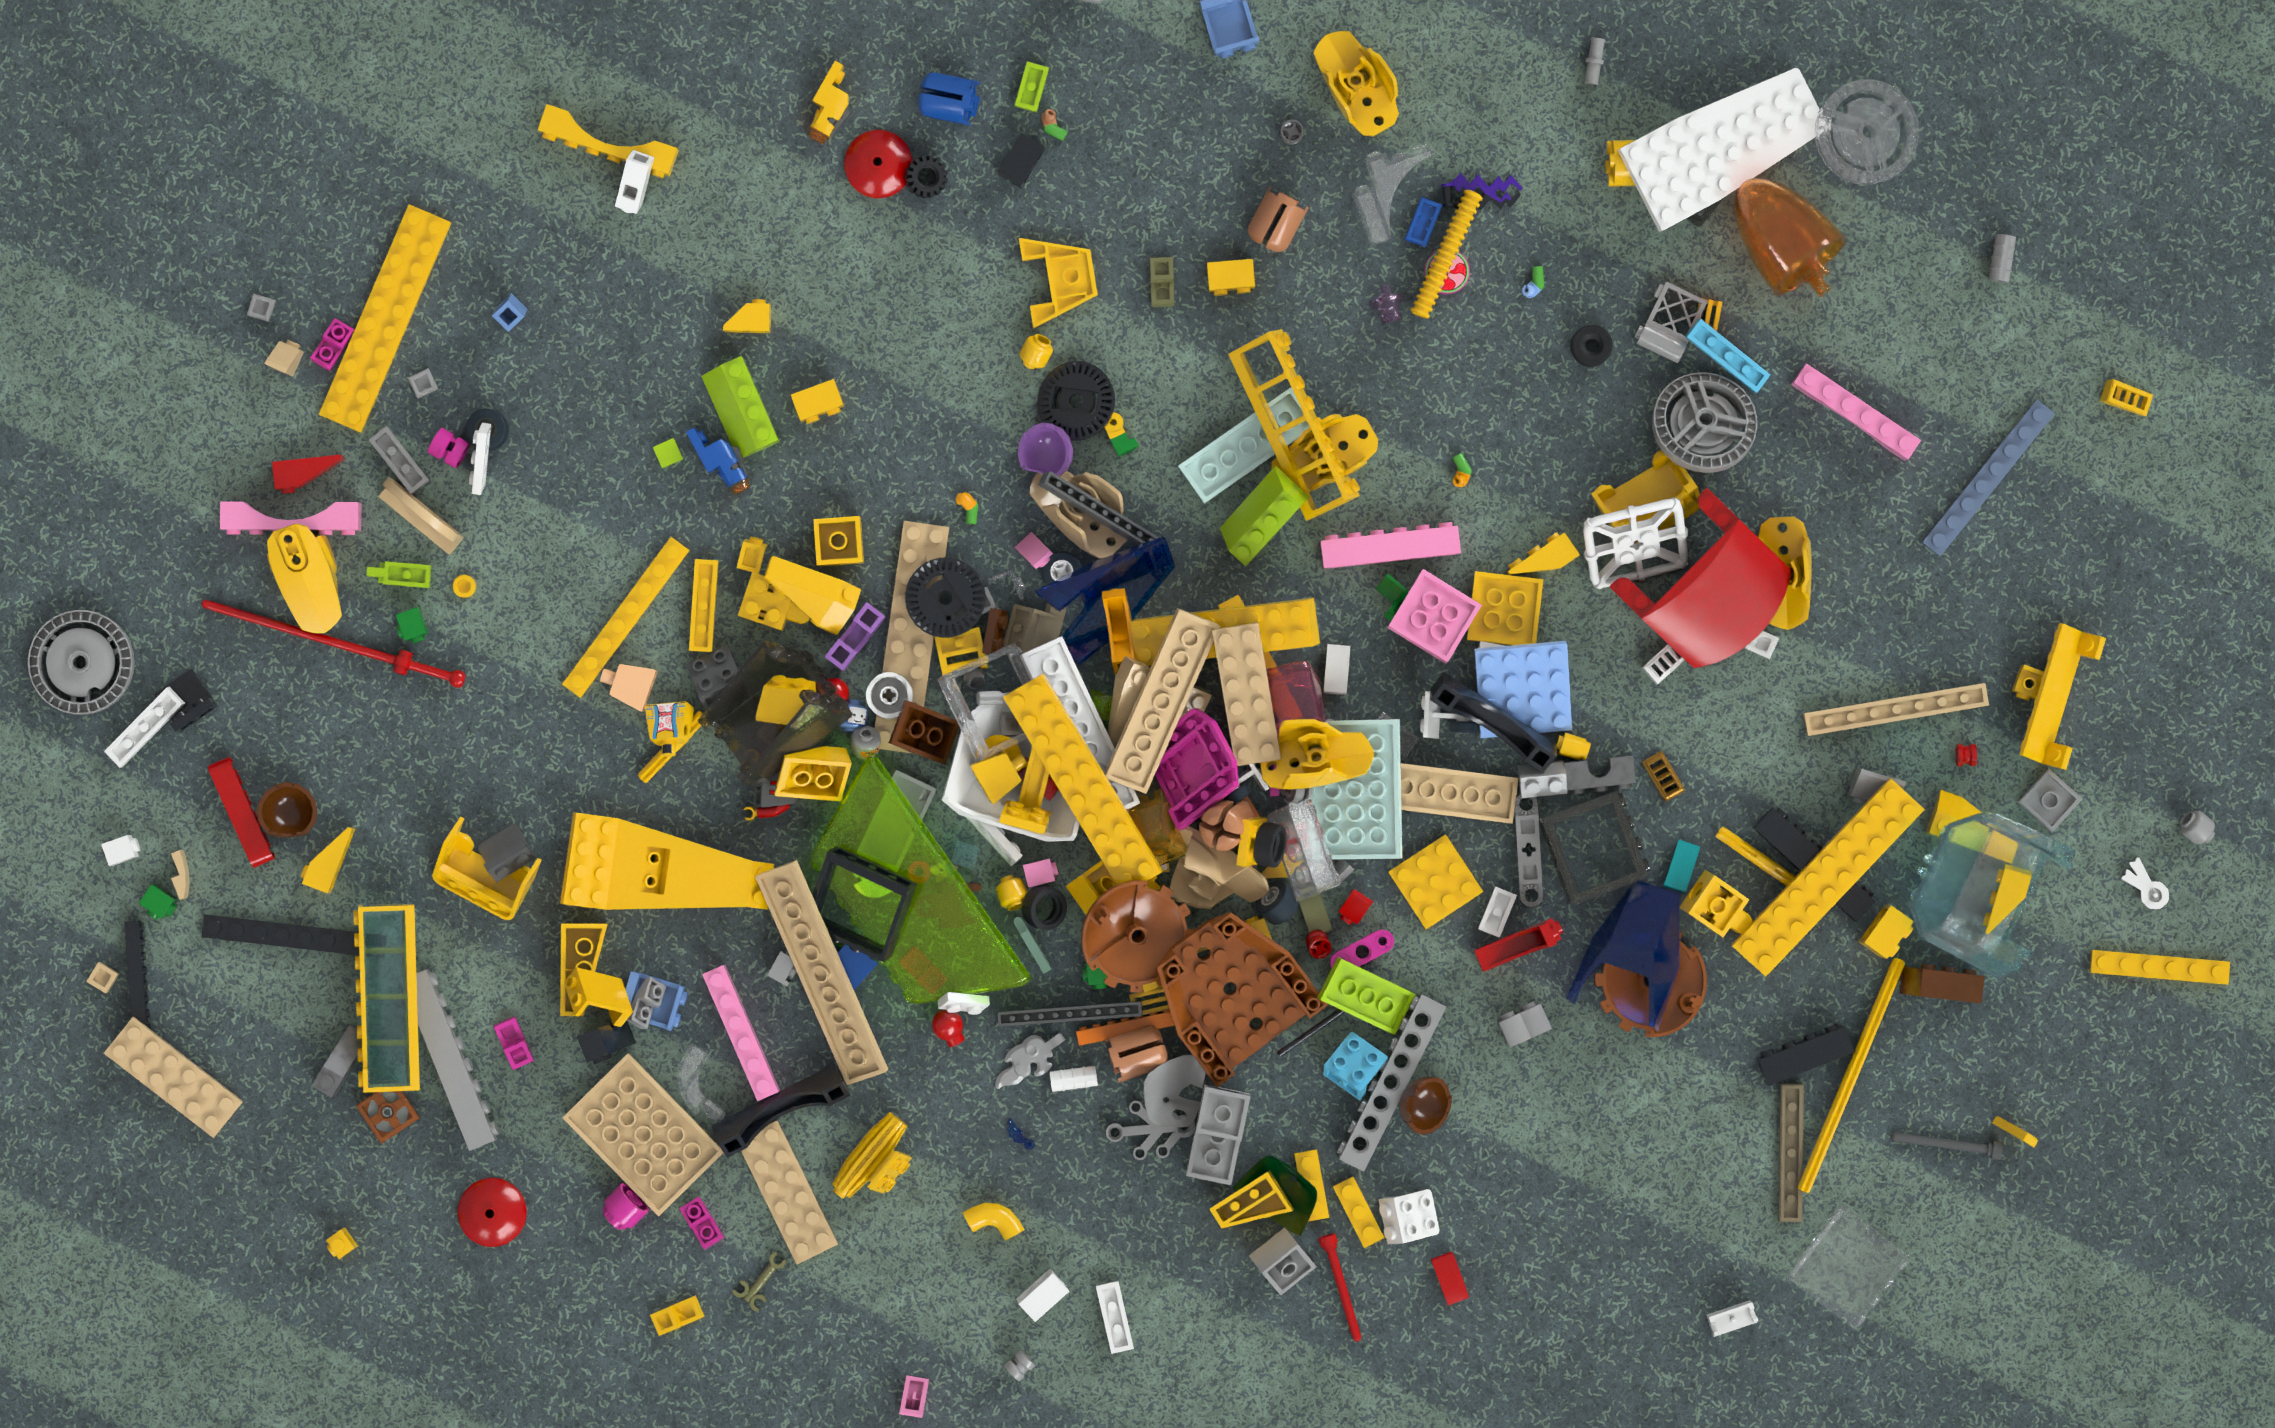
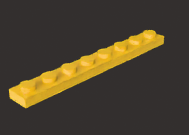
M669 538L562 684L563 686L582 698L689 553V549L674 538Z

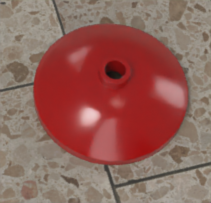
M871 130L859 135L850 144L846 151L844 168L847 179L859 193L871 198H886L904 188L905 183H907L906 179L904 180L905 170L913 159L909 147L898 135L886 130ZM876 158H880L882 160V164L880 166H875L873 164Z
M485 1178L473 1183L465 1190L458 1204V1220L463 1232L469 1239L482 1246L497 1247L509 1243L518 1236L526 1221L527 1208L521 1192L512 1183L500 1178ZM488 1209L494 1211L492 1218L486 1215Z

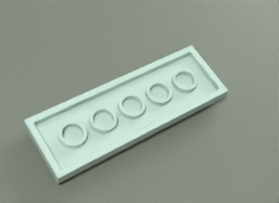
M1291 387L1268 403L1279 428L1303 415V411ZM1253 413L1178 467L1205 504L1270 459L1275 453L1256 413ZM1307 421L1282 433L1287 446L1297 440L1302 432L1310 427Z

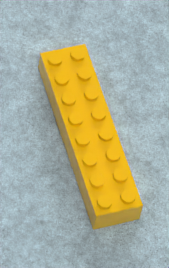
M1314 598L1190 612L1219 624L1220 628L1258 622L1263 652L1312 647L1320 644ZM1174 615L1140 618L1130 621L1135 660L1147 666L1153 664ZM1214 642L1206 659L1217 658Z

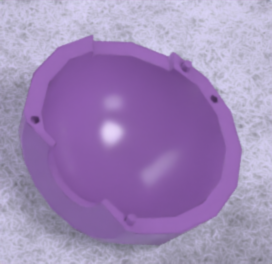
M1042 422L1032 426L1026 433H1023L1019 442L1018 458L1020 466L1025 470L1041 474L1051 471L1061 477L1067 472L1073 459V447L1069 436L1062 428L1050 423Z

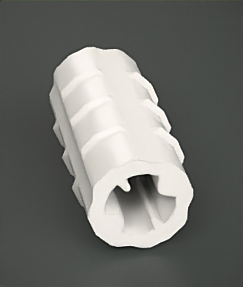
M1083 1066L1081 1068L1050 1072L1052 1092L1098 1086L1095 1066Z

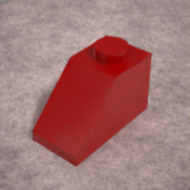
M1351 889L1337 912L1341 914L1340 919L1351 925L1353 922L1358 924L1374 901L1355 889Z

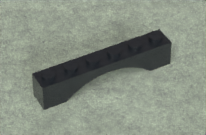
M1445 672L1440 675L1430 688V701L1449 713L1468 718L1488 729L1508 744L1524 761L1544 773L1556 758L1557 744Z
M833 1064L711 1127L718 1145L726 1158L748 1148L752 1140L766 1126L779 1117L809 1106H831L849 1097L850 1093L838 1068Z

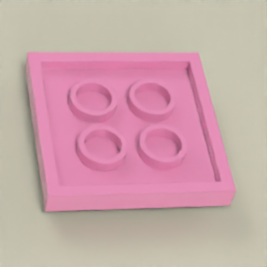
M1422 569L1387 628L1446 664L1479 611L1481 604Z

